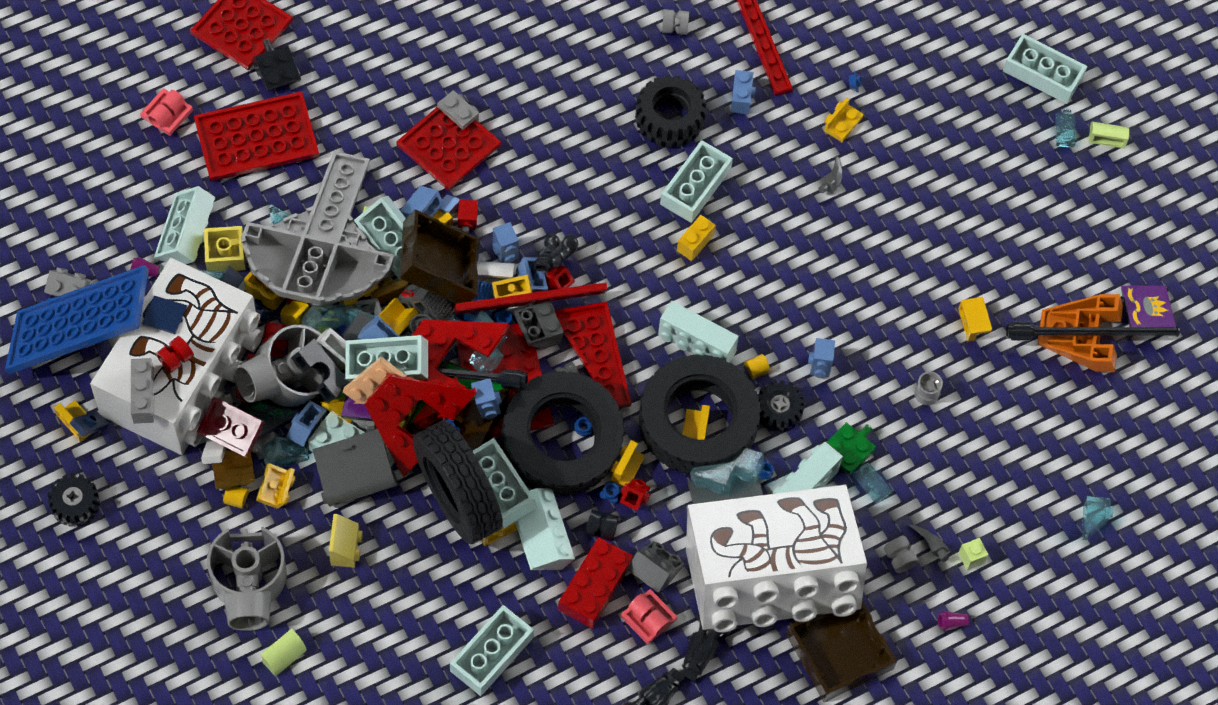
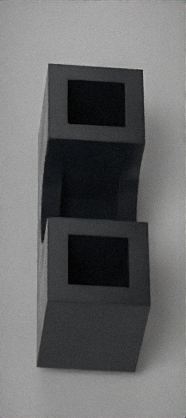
M315 339L291 357L302 372L309 368H316L320 371L322 382L316 389L327 403L340 395L344 387L350 383L345 379V374L336 366L335 361L327 355L323 346Z

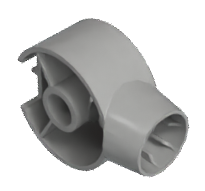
M290 325L279 330L261 345L255 357L236 367L235 383L241 396L250 403L269 399L281 406L296 407L308 403L320 393L316 387L322 382V374L314 368H309L302 372L291 357L313 339L317 340L321 333L305 325ZM276 340H289L288 354L281 360L271 363L270 352L273 342ZM298 381L311 393L297 392L284 384L290 385Z
M261 527L262 532L248 533V529H245V533L230 534L229 529H226L214 539L208 551L207 567L213 590L218 598L225 603L229 627L236 630L252 631L266 627L269 623L271 602L280 595L286 583L287 568L283 547L279 539L264 527ZM264 541L265 547L258 551L253 548V543L249 542L241 543V547L235 550V552L229 551L232 548V542ZM280 558L281 564L276 576L267 585L259 589V583L263 576L262 568ZM217 562L233 568L237 591L224 587L214 577Z

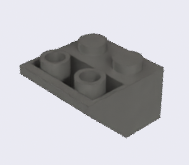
M550 300L514 311L528 346L545 349L562 343L564 332Z
M652 541L637 551L627 570L659 593L669 585L685 564L680 561L677 555L665 550L662 544Z

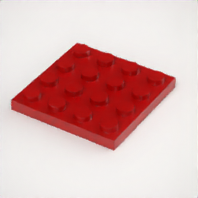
M217 0L192 27L190 33L249 71L253 66L252 59L254 56L263 54L266 51L262 41L270 39L271 44H273L291 24L293 17L267 0Z
M436 107L398 139L396 145L449 191L501 146V141L477 120H474L462 130Z

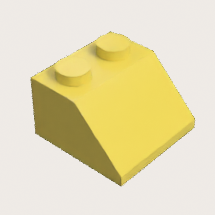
M339 514L333 515L329 546L331 566L355 568V562L360 559V549H357L358 542H362L363 531L359 530V523Z

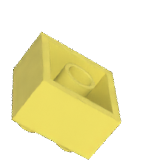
M242 226L204 229L207 273L224 272L228 266L236 271L246 270L245 252L241 243Z

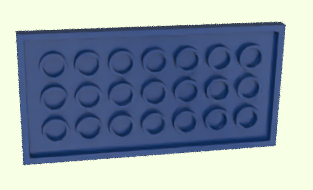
M143 265L17 311L5 370L9 374L21 371L22 369L139 329L149 269Z

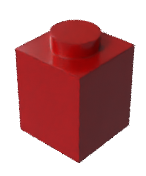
M459 200L458 228L465 226L469 227V230L477 229L478 200Z

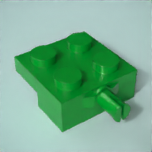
M846 422L826 442L843 456L840 468L849 475L875 451L876 446L865 437L872 431V427H869L868 424L861 431H858Z

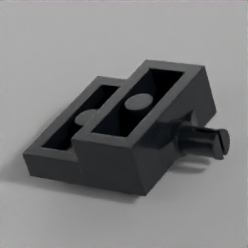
M270 39L263 40L266 51L263 54L254 56L252 62L258 77L260 76L266 92L301 81L289 46L273 48Z

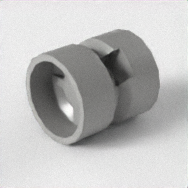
M664 9L662 33L672 34L673 31H676L677 34L687 35L689 11L679 10L678 13H675L674 10ZM675 18H680V26H674Z
M925 372L920 375L914 391L916 400L923 405L934 404L938 400L943 386L942 378L935 372Z
M906 536L898 537L884 546L888 558L893 559L891 563L896 573L905 572L916 566L919 562L915 552L910 550L911 545Z

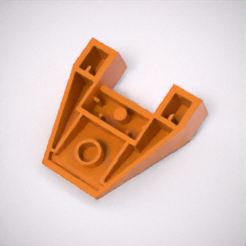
M1099 294L1043 309L1040 327H1102V322H1121L1123 304L1120 294ZM1100 335L1038 336V345L1095 372H1115L1117 354L1114 345L1099 344Z

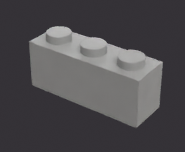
M151 358L131 359V417L134 424L154 423V367Z

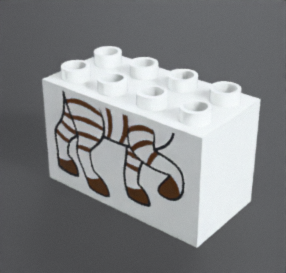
M170 258L144 298L139 329L124 333L119 337L90 383L100 415L180 455H183L189 444L196 447L203 435L197 433V430L212 398L216 397L224 401L225 394L221 391L228 381L235 383V369L238 365L244 363L240 361L247 350L254 352L262 340L263 331L259 330L258 327L260 314L255 311L253 295ZM154 295L187 305L182 317L183 322H180L176 334L142 324L147 313L146 308L150 306ZM180 336L189 345L194 356L185 363L181 362V366L170 373L160 363L156 352L164 346L169 347V342ZM151 358L154 367V423H133L131 417V359Z
M846 485L688 505L686 554L703 630L714 629L717 632H728L737 625L752 623L758 627H767L774 624L777 620L794 618L798 622H805L815 618L817 614L834 613L836 616L843 617L861 609L867 561Z

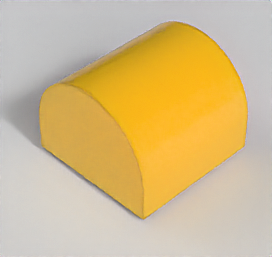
M763 354L744 361V366L752 380L770 372L768 361Z
M232 486L226 489L223 498L224 504L243 509L249 489L240 486Z

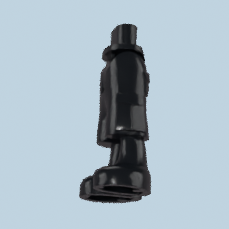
M549 234L544 240L545 248L540 251L539 256L535 260L534 269L536 271L556 269L560 263L576 252L578 248L577 238L570 234L566 235L561 244L557 235Z
M699 613L696 618L699 622L698 632H693L688 642V650L682 664L683 671L681 674L691 682H695L697 676H701L710 659L715 656L720 646L717 641L720 635L731 633V631L717 632L712 629L710 636L706 638L705 635L708 629H702Z
M672 668L669 672H664L663 675L638 692V699L633 702H625L622 705H668L669 700L680 688V683L685 678L678 670Z

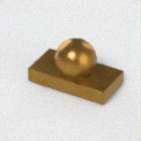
M387 276L377 284L378 290L371 292V299L378 298L380 305L399 297L408 286V282L403 279L394 282L391 277Z

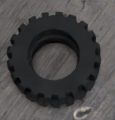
M665 75L664 78H654V82L649 81L640 90L636 102L635 118L637 127L640 128L643 136L647 135V140L650 142L655 141L656 145L659 146L663 144L666 147L672 148V145L680 147L683 143L688 144L692 142V138L696 139L699 132L704 127L706 100L704 99L703 92L701 90L698 91L699 87L695 83L691 84L690 80L686 78L683 80L681 76L675 75V77H670V75ZM664 103H675L683 107L687 114L677 120H668L660 117L654 109Z

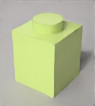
M980 538L962 544L958 553L967 570L984 564L988 557V553Z

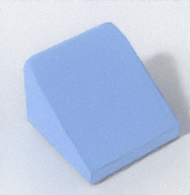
M447 194L442 199L443 205L439 210L443 214L448 212L452 216L459 209L460 199Z

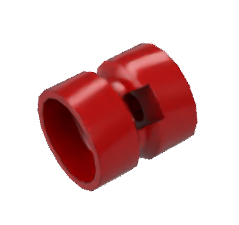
M267 323L264 327V339L261 345L287 326L281 323ZM287 340L274 341L270 357H283L286 353Z
M177 336L169 342V347L164 346L157 351L156 356L164 368L172 373L181 366V362L185 363L191 359L194 353L184 339Z

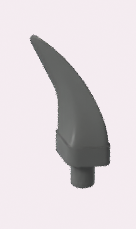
M839 156L835 158L833 170L821 178L822 185L818 188L820 193L826 191L833 193L840 186L842 166Z
M909 525L926 539L932 553L940 557L942 562L949 559L946 554L949 552V549L940 538L924 528Z

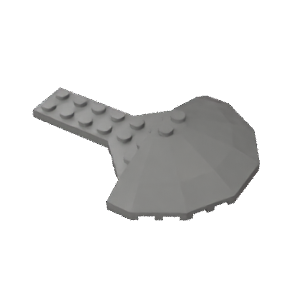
M333 151L313 206L307 208L301 214L297 215L295 213L285 217L282 222L277 224L271 223L264 226L251 222L246 223L241 236V243L251 273L278 296L316 305H324L360 297L389 276L395 255L376 251L373 245L369 244L362 230L355 225L351 217L370 164V159Z

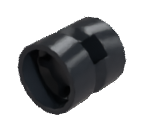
M591 510L585 534L595 537L601 535L602 539L613 541L619 517L611 514L604 516L603 512Z

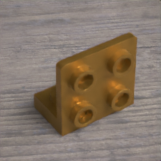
M226 448L223 461L221 463H212L216 489L225 490L232 486H246L255 482L251 453L247 458Z

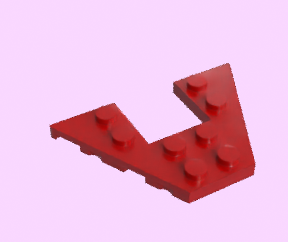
M422 320L412 336L422 335L428 340V379H422V381L431 380L442 382L444 385L454 384L456 387L466 388V386L437 371L436 369L455 341L489 358L510 328L509 324ZM440 413L442 419L446 420L447 417Z
M391 373L384 378L365 401V407L403 477L418 462L413 447L414 436L399 426L406 415L421 399L453 421L477 393V389L456 387L454 384L444 385L442 382L431 380H416L414 377H401Z

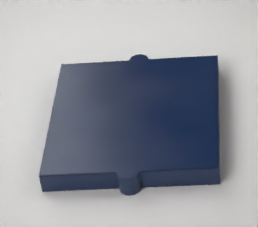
M154 295L150 306L146 308L147 313L142 324L176 334L180 322H183L182 317L187 305Z

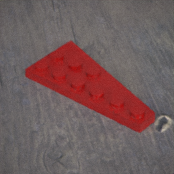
M607 302L556 310L555 314L562 327L564 336L593 381H597L604 386L605 390L609 391L619 408L631 407L632 403Z

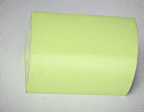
M1091 122L1089 143L1125 149L1129 140V127Z
M291 628L261 654L263 664L277 676L306 652L307 649L297 633Z

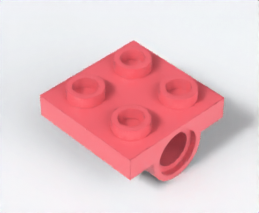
M163 88L140 115L141 118L171 136L191 114L193 107L186 103L185 99L177 91L171 90L169 92Z
M651 589L645 594L638 595L629 604L628 608L621 613V618L647 645L678 618Z

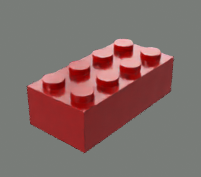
M598 537L560 598L558 610L593 629L627 574V568L632 562L633 556Z

